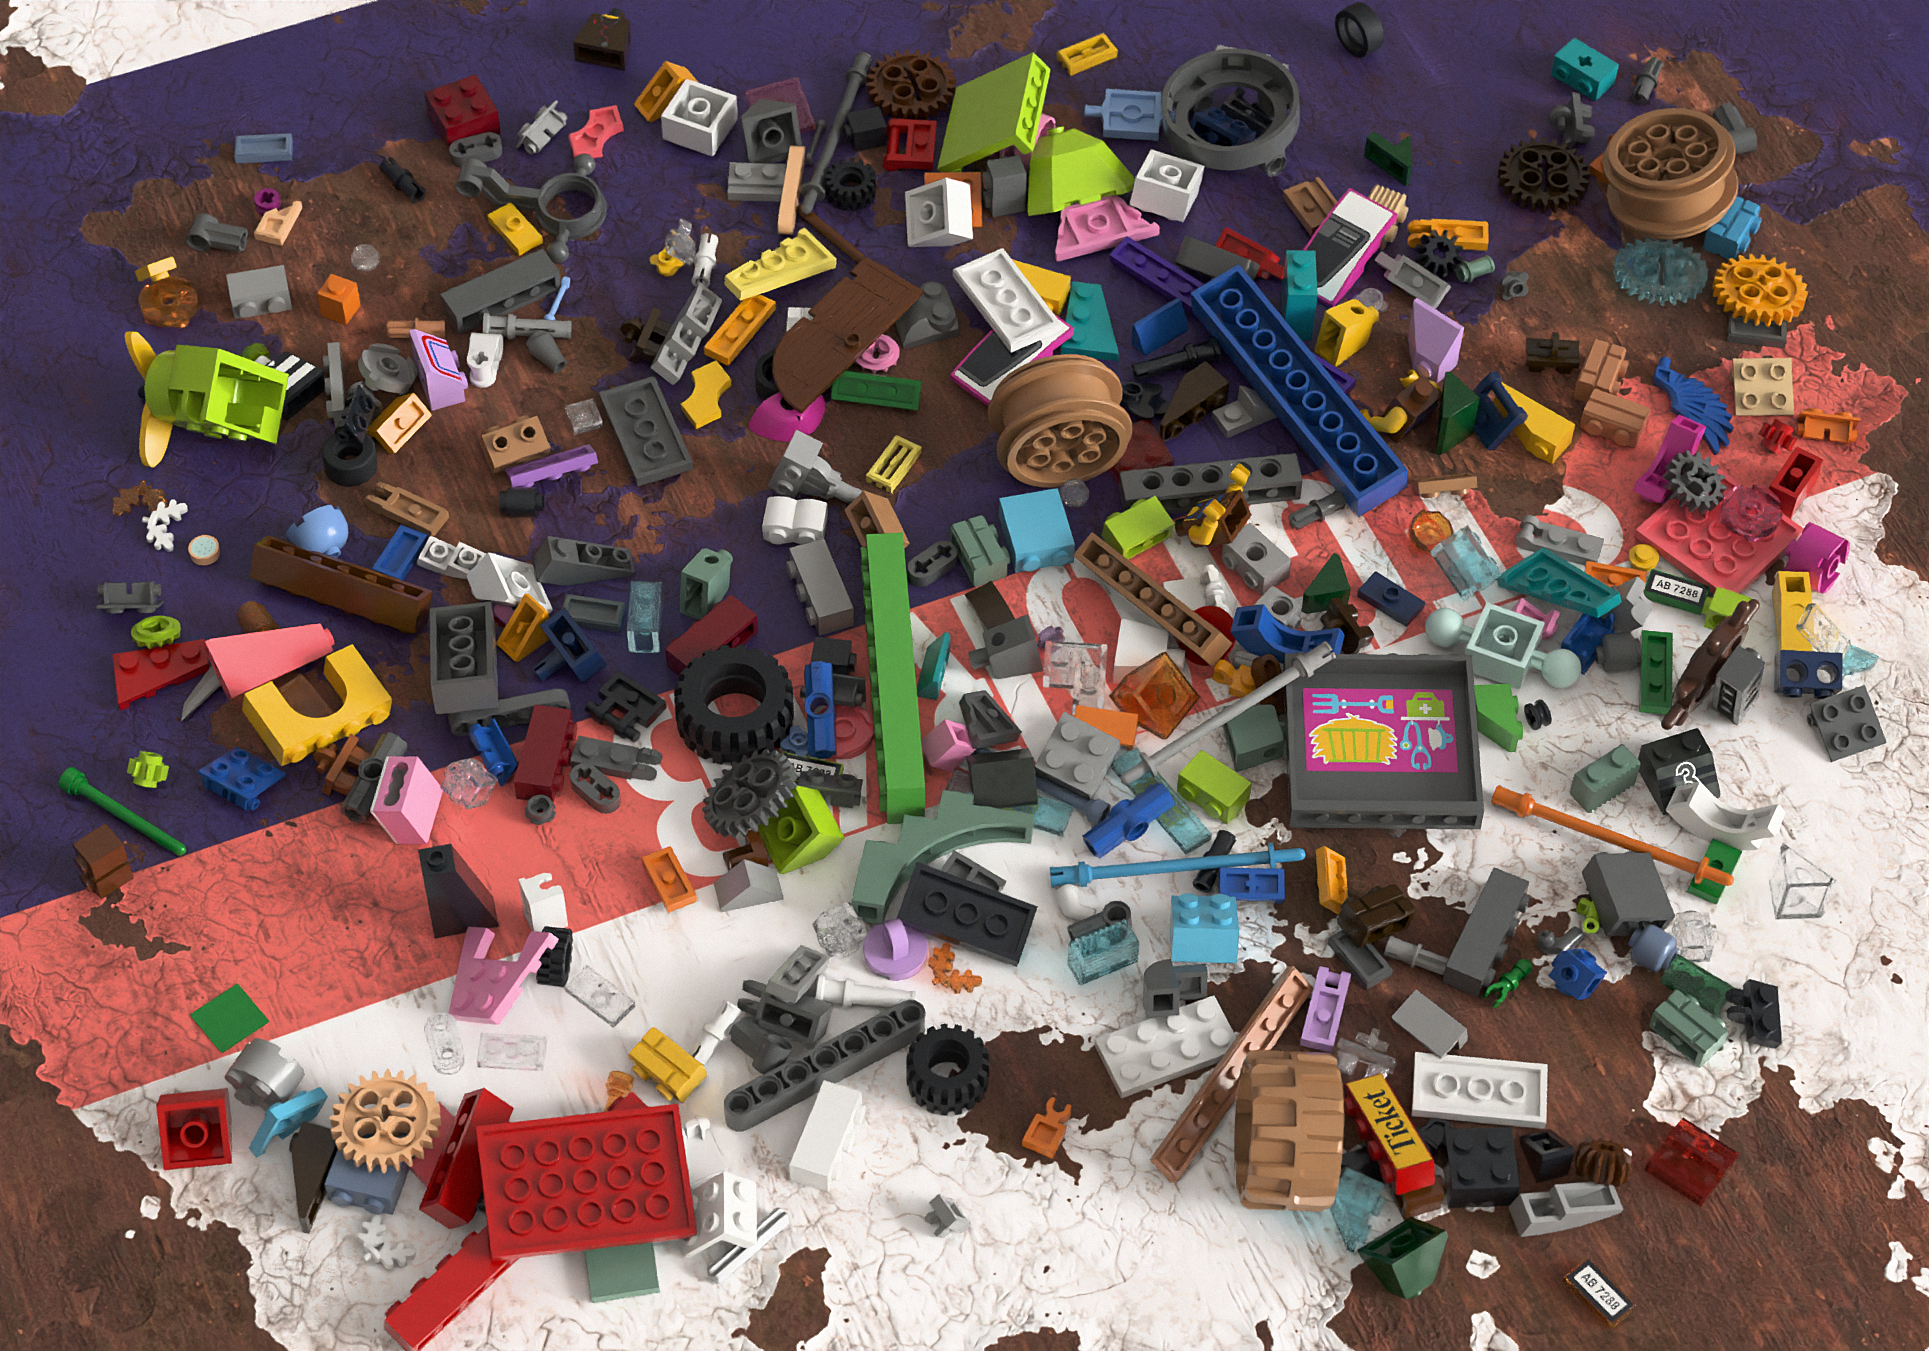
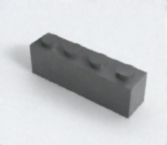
M544 249L538 250L441 293L443 313L458 335L464 334L483 325L484 313H489L490 316H504L558 292L561 287L560 273Z
M1493 867L1446 964L1442 983L1476 997H1479L1483 987L1488 988L1491 985L1496 970L1492 969L1495 961L1502 962L1508 945L1504 944L1507 936L1514 937L1520 922L1516 917L1519 912L1525 913L1530 903L1531 895L1527 894L1530 881Z

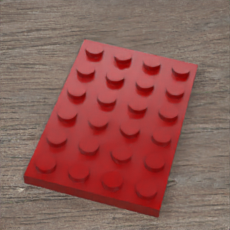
M678 1104L482 1125L475 1128L491 1262L697 1236Z

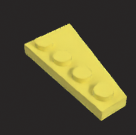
M806 228L798 231V235L794 239L788 237L780 242L779 248L774 251L768 249L763 252L761 259L756 262L750 260L725 275L724 285L741 301L836 268L837 259Z

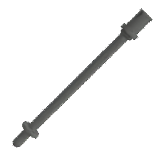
M858 52L855 55L854 63L845 75L848 86L811 182L804 183L801 186L800 193L804 197L801 206L803 214H810L814 204L822 201L825 197V190L821 185L845 125L847 113L851 109L858 88L864 86L867 82V72L872 63V57L866 52Z

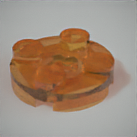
M169 276L159 280L158 283L152 286L149 283L142 289L139 295V305L145 322L158 327H186L190 322L189 319L195 315L199 306L196 290L191 287L188 280L178 276ZM169 299H173V300H174V302L171 303V304H164V303H163V302H168Z

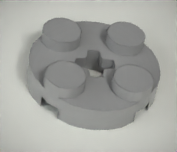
M377 343L370 345L368 350L365 351L364 349L358 360L359 371L365 378V385L374 391L381 389L400 395L408 393L417 377V367L409 356L405 360L402 356L398 355L399 349L387 344Z

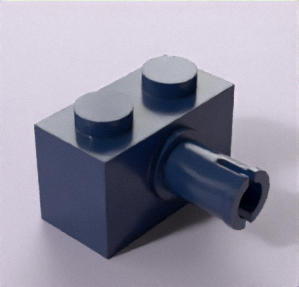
M565 607L540 625L554 644L552 652L531 665L542 681H545L546 678L565 665L566 667L570 666L580 681L584 683L607 666L604 659Z

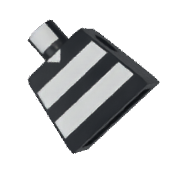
M289 352L281 353L273 361L265 355L258 357L255 361L289 374L281 415L285 421H288L326 390L323 369Z

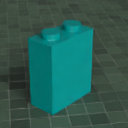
M1286 250L1281 289L1282 317L1301 340H1312L1318 296L1315 251Z

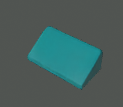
M947 632L943 633L927 647L917 684V697L933 700L939 698L950 655L951 635Z

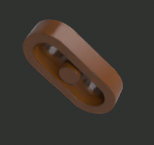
M1271 654L1256 657L1252 661L1251 675L1256 689L1282 673L1278 660ZM1283 687L1260 701V705L1274 706L1277 716L1284 714Z

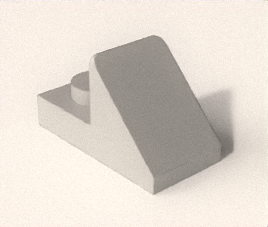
M1244 386L1239 387L1237 401L1212 411L1213 421L1226 438L1277 417L1257 391Z

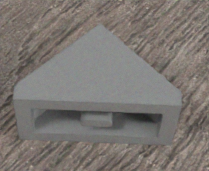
M745 859L714 882L720 912L783 900L777 870Z

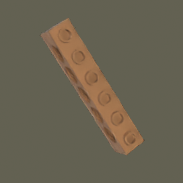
M1093 532L1074 553L1073 556L1085 567L1212 667L1215 666L1232 645V642L1220 631Z

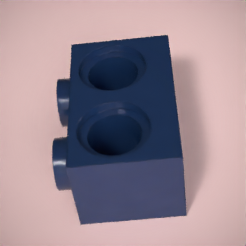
M1780 650L1774 656V692L1783 693V697L1799 698L1802 697V694H1814L1816 699H1824L1838 694L1842 690L1843 653ZM1786 669H1795L1799 674V681H1791L1786 675ZM1817 671H1826L1830 675V683L1820 681L1817 677Z

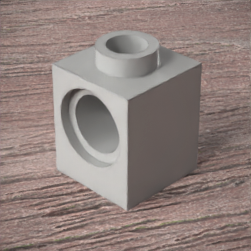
M1273 585L1254 604H1264L1274 619L1288 628L1297 630L1301 625L1302 603Z

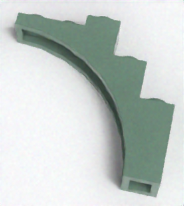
M943 790L936 819L904 815L898 844H891L885 841H865L851 899V920L883 925L890 904L901 887L911 878L917 862L928 865L935 859L947 855L954 850L985 843L1015 842L1031 844L1034 814L973 805L974 795L965 794L960 791Z

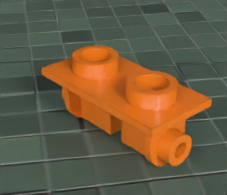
M1807 408L1805 411H1800L1796 418V421L1803 422L1797 424L1796 434L1801 435L1802 438L1823 440L1824 430H1828V441L1850 444V441L1856 442L1858 431L1852 430V428H1856L1860 418L1852 417L1853 415L1848 412H1836L1833 415L1825 414L1820 409Z

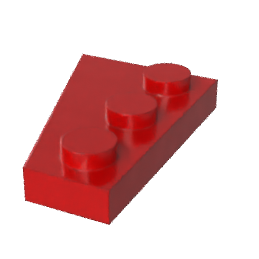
M200 639L164 645L162 648L158 646L151 649L147 648L112 654L120 711L130 707V702L145 697L148 699L157 695V690L170 684L177 686L206 673L210 668L209 659L202 646L206 640Z

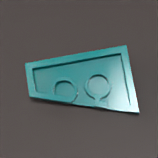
M1072 281L1066 323L1071 325L1074 331L1073 336L1061 345V355L1076 354L1095 359L1118 361L1119 352L1101 285Z

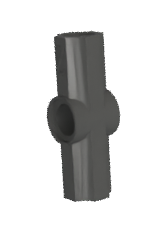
M390 732L382 734L369 758L360 763L358 768L359 776L340 807L341 813L348 817L350 821L359 824L360 822L367 821L371 814L370 809L386 756H403L406 752L407 743L398 735Z

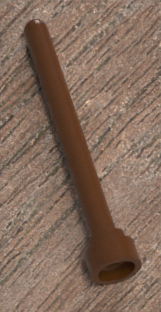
M802 204L797 206L796 212L855 263L858 264L866 257L813 211L810 214H803L801 211ZM881 265L884 268L890 270L887 266Z

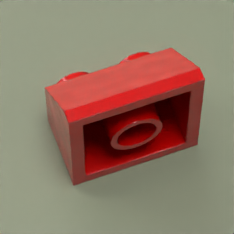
M228 1088L160 1095L156 1109L164 1170L232 1164V1120Z

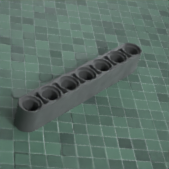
M916 1000L903 1001L731 1091L724 1099L726 1125L736 1132L746 1131L819 1093L823 1081L836 1084L910 1045L911 1042H915L916 1036L919 1033H925L926 1010L924 1006ZM907 1019H915V1020H917V1021L911 1023V1022H906L905 1020H907ZM878 1034H887V1035H889V1036H887V1037H878L877 1035H878ZM853 1048H857V1049H859L860 1051H858V1052H850V1051H848V1050H849V1049H853ZM824 1063H829L832 1066L821 1067L820 1065ZM795 1078L803 1079V1081L798 1083L791 1080ZM767 1093L774 1094V1096L770 1098H765L762 1095ZM738 1108L746 1110L742 1113L733 1112L735 1109Z

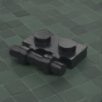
M617 671L598 690L599 698L603 702L598 705L590 701L585 707V712L592 715V719L598 724H606L612 728L614 734L622 739L627 738L635 743L640 738L641 732L633 728L634 725L639 723L648 728L666 710L667 706L665 700L620 671ZM617 709L625 714V716L619 719L612 712Z

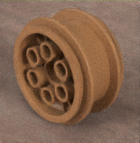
M1685 108L1654 110L1628 121L1614 134L1603 154V171L1609 182L1607 186V203L1610 211L1629 230L1641 236L1654 239L1685 238L1714 226L1727 213L1738 193V177L1733 168L1735 145L1731 135L1723 126L1707 114Z
M1062 354L1040 358L1024 364L1008 374L996 387L987 411L991 428L1000 436L996 451L1001 466L1022 483L1046 488L1078 484L1090 480L1114 466L1125 453L1132 435L1131 419L1125 409L1120 406L1122 386L1118 376L1102 362L1088 356L1076 354Z

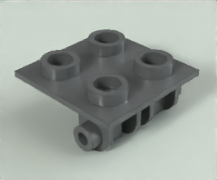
M1865 685L1809 704L1811 713L1807 715V722L1810 726H1816L1819 729L1831 762L1887 743Z

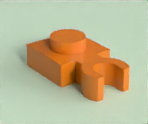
M1053 1097L1047 1101L1046 1117L1036 1113L1022 1139L1023 1147L1053 1159L1067 1132V1126L1063 1125V1123L1067 1122L1071 1116L1070 1104H1067L1062 1112L1053 1110L1056 1098Z

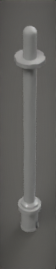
M1324 641L1305 655H1297L1292 667L1150 757L1145 752H1141L1139 755L1142 762L1121 775L1120 780L1122 784H1131L1148 772L1155 778L1158 776L1156 767L1299 676L1309 678L1314 675V670L1336 658L1335 653L1330 652L1333 649Z

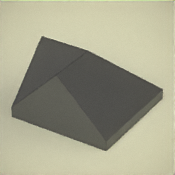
M759 99L741 116L748 163L772 164L788 160L790 145L802 146L797 110L794 103Z

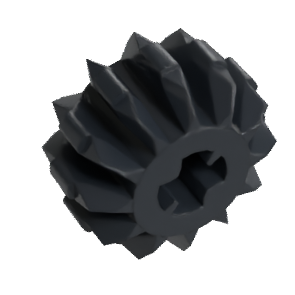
M1436 229L1430 232V237L1425 234L1421 236V243L1415 246V250L1420 254L1416 255L1414 260L1415 262H1423L1421 267L1430 269L1432 274L1436 275L1438 271L1441 278H1445L1448 271L1455 273L1457 270L1456 264H1460L1463 261V257L1459 255L1463 250V246L1454 245L1458 238L1457 236H1453L1451 239L1447 238V230H1443L1439 236ZM1436 249H1439L1438 253L1442 251L1444 253V256L1442 258H1438L1439 254L1435 256L1433 252Z

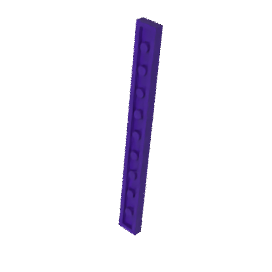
M1128 236L1109 254L1111 263L1171 301L1178 298L1181 300L1182 307L1194 314L1192 312L1191 292L1203 286V283ZM1312 353L1344 393L1348 395L1356 386V380Z

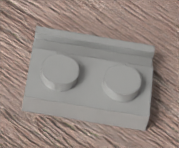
M730 162L728 200L781 202L786 164Z

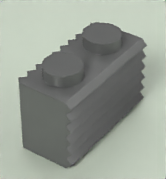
M1017 154L1015 157L1010 156L1004 159L988 160L987 172L982 173V181L986 190L982 192V202L985 209L989 208L992 217L1025 211L1027 175L1022 160Z

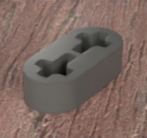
M491 132L458 139L451 143L449 147L451 162L457 167H461L463 161L470 158L481 162L495 160L503 152L501 138L499 135Z
M939 541L911 559L907 566L909 582L914 586L925 587L952 570L958 561V551L955 544L949 541Z
M581 763L573 767L570 772V782L576 794L600 813H612L618 809L621 799L619 788L615 783L591 764ZM590 777V783L584 779ZM600 793H601L602 795H604L605 797H608V796L611 795V796H612V799H611V800H608L607 798H604V799L601 800V798H600Z

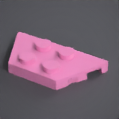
M1117 195L1101 197V200L1083 205L1073 204L1061 210L1055 260L1058 262L1116 247L1126 236L1134 241L1158 236L1160 227L1155 222L1150 224L1141 218L1140 211L1127 205Z

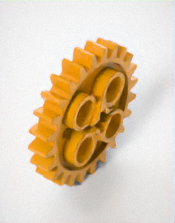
M1750 254L1749 259L1739 255L1737 261L1729 258L1728 264L1722 263L1720 269L1716 270L1712 289H1714L1713 297H1718L1717 305H1725L1724 312L1733 311V318L1742 316L1744 323L1748 322L1749 319L1754 320L1755 326H1758L1760 321H1764L1765 325L1770 327L1771 321L1781 325L1783 319L1791 322L1792 316H1799V312L1803 311L1808 291H1805L1807 284L1801 282L1802 275H1795V268L1786 269V262L1776 264L1775 257L1767 261L1765 255H1761L1760 259H1756L1753 254Z

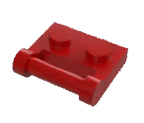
M890 119L887 122L888 145L887 155L883 158V168L887 171H896L899 168L933 170L937 121ZM902 133H908L906 154H898L899 136Z

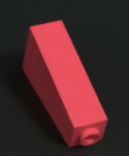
M321 623L213 638L205 641L202 646L229 701L334 652L332 646L335 645L329 629H323Z

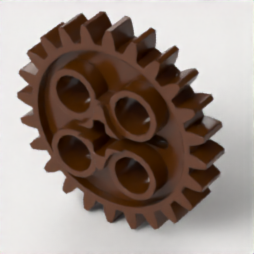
M905 49V54L901 55L895 50L894 57L885 54L884 62L876 60V67H870V74L867 75L866 83L869 102H874V107L879 106L880 109L882 108L883 116L891 113L892 119H897L900 116L902 119L912 118L913 120H918V117H922L924 120H928L929 114L938 117V109L946 112L947 104L952 105L956 91V77H953L954 70L948 69L947 61L940 63L939 55L932 59L930 51L925 53V55H920V49H917L914 54H911L909 49Z

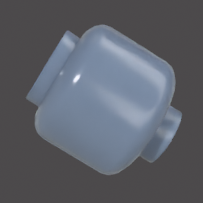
M1648 925L1643 931L1636 929L1628 943L1632 947L1631 959L1654 973L1662 969L1667 971L1679 952V948L1676 947V938L1655 925Z

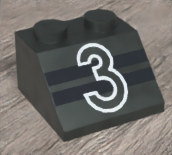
M1699 728L1641 745L1638 756L1640 761L1639 773L1663 815L1669 814L1666 808L1677 786L1700 781L1714 797L1720 798L1721 793L1713 754Z

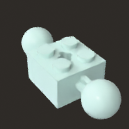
M1486 602L1475 628L1464 625L1461 615L1451 608L1436 609L1426 620L1425 631L1431 642L1442 647L1452 646L1458 641L1468 644L1465 655H1472L1474 674L1502 684L1510 683L1513 688L1521 689L1530 667L1541 670L1544 679L1550 685L1557 688H1566L1573 685L1581 674L1580 660L1572 651L1555 649L1548 654L1537 651L1545 622Z

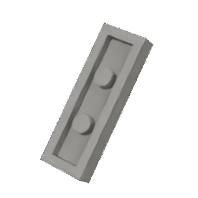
M339 342L328 343V355L323 356L325 373H330V378H325L326 395H331V400L326 401L328 418H334L335 428L343 420L341 416L346 401L343 359Z
M800 945L768 980L765 992L773 994L780 1001L795 1004L819 978V975L827 969L830 956Z

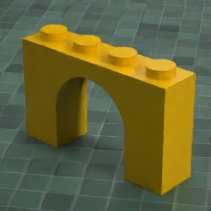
M353 644L325 658L323 674L343 702L342 708L330 716L311 718L297 713L288 705L272 681L244 693L242 711L281 767L290 762H299L307 754L316 751L318 748H328L330 744L343 737H349L350 734L356 735L361 729L371 724H380L390 715L392 698Z

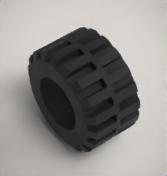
M941 1024L940 1029H935L934 1026L927 1028L926 1035L921 1032L916 1036V1042H911L906 1058L907 1086H909L911 1097H916V1103L920 1107L927 1105V1111L933 1114L935 1110L941 1111L940 1115L948 1116L949 1111H954L955 1115L962 1114L963 1108L969 1111L974 1108V1101L980 1103L984 1098V1092H987L989 1081V1052L987 1047L984 1048V1041L980 1037L974 1038V1031L970 1029L966 1032L962 1031V1026L955 1024L954 1028H948V1024ZM951 1062L960 1065L965 1071L954 1077H942L935 1074L931 1069L937 1064Z

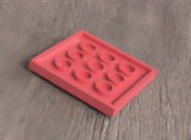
M1718 469L1716 471L1717 474L1725 476L1721 484L1727 486V489L1722 493L1725 498L1712 511L1707 510L1704 514H1700L1696 509L1693 513H1689L1687 505L1680 508V501L1677 498L1673 500L1670 498L1636 529L1634 537L1643 544L1655 548L1661 557L1694 581L1709 586V591L1712 594H1715L1717 586L1742 594L1786 553V549L1793 539L1798 541L1804 528Z

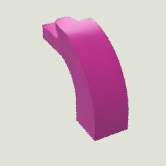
M1679 414L1670 423L1657 456L1649 469L1637 480L1633 491L1639 493L1646 501L1659 502L1664 505L1673 494L1672 490L1664 488L1669 482L1663 479V474L1667 472L1665 466L1678 453L1683 454L1686 450H1689L1693 456L1699 446L1706 426Z

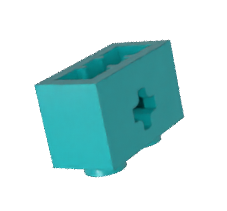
M1573 38L1554 56L1551 75L1596 101L1615 84L1619 64L1578 39Z

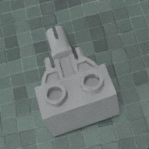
M798 430L792 436L767 486L778 494L795 499L797 493L800 492L809 496H820L826 500L835 497L849 505L863 492L841 481V473L832 470L831 466L824 459L817 456L822 447V442Z

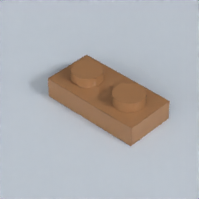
M1470 472L1412 479V490L1421 494L1422 498L1439 497V492L1451 491V495L1468 494L1469 489L1477 488V476Z

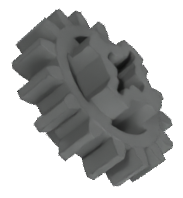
M1686 450L1683 454L1678 453L1665 466L1667 472L1663 474V479L1669 482L1664 488L1672 490L1673 494L1670 498L1671 500L1677 498L1680 501V508L1687 505L1689 513H1693L1697 509L1700 514H1704L1707 510L1712 511L1725 498L1722 493L1727 489V486L1721 484L1725 476L1717 474L1716 471L1719 469V466H1712L1709 456L1702 459L1700 452L1697 451L1692 456L1691 452Z

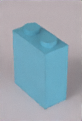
M1058 488L999 498V519L1015 573L1031 572L1040 568L1063 566L1074 562L1075 543Z

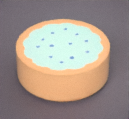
M210 535L198 536L189 544L190 558L198 565H210L220 556L219 543Z

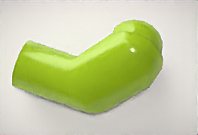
M1581 898L1576 912L1585 916L1583 922L1585 932L1593 934L1599 929L1600 919L1593 901Z

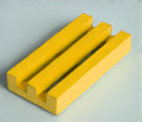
M1102 33L1057 51L1056 59L1059 62L1062 61V67L1064 69L1067 68V73L1072 76L1116 58L1118 50L1108 37Z

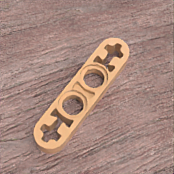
M790 145L779 210L778 234L793 235L796 208L799 202L805 162L804 146Z

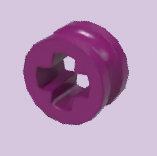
M264 188L254 195L255 208L258 214L264 216L265 212L273 209L279 211L281 209L280 196L276 190Z

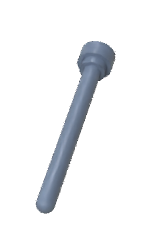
M977 748L975 751V755L993 753L985 748ZM1035 774L1037 789L1083 811V815L1087 817L1088 822L1098 825L1108 817L1111 809L1109 803L1101 799L1087 800Z

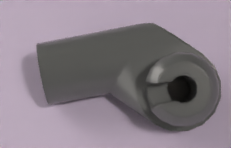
M1576 926L1572 927L1562 937H1554L1553 932L1543 930L1537 935V946L1546 954L1558 955L1563 950L1573 949L1585 938V935Z

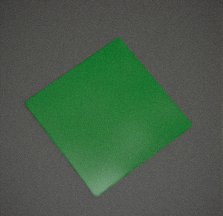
M239 984L234 985L190 1014L221 1053H224L269 1023L267 1017Z

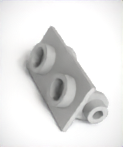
M556 100L549 108L544 105L534 117L536 121L532 125L526 123L517 134L520 139L515 147L516 149L523 144L529 154L539 153L551 139L544 131L554 137L566 125L567 116L563 112H557L554 109L558 103Z

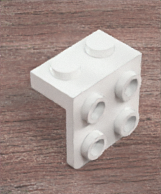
M724 1171L691 1190L697 1236L681 1239L682 1254L684 1256L692 1257L720 1240L747 1249L757 1244L756 1182Z

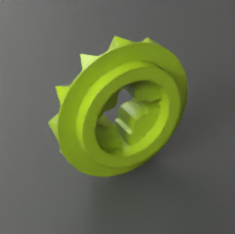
M151 616L133 626L131 629L132 641L136 642L138 647L147 646L151 649L154 646H159L162 648V645L172 644L174 639L180 637L181 626L179 621L172 617Z

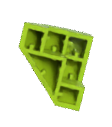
M1063 126L1047 129V134L1037 139L1030 158L1028 215L1064 210L1077 201L1079 205L1101 200V197L1128 193L1134 188L1135 178L1102 140L1077 129L1064 130Z

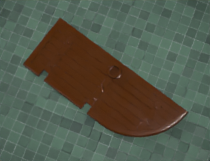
M864 257L849 271L855 279L851 280L844 276L808 311V314L814 318L810 321L802 317L785 333L778 343L773 357L772 371L775 384L782 397L791 407L803 413L923 295V290L868 257Z

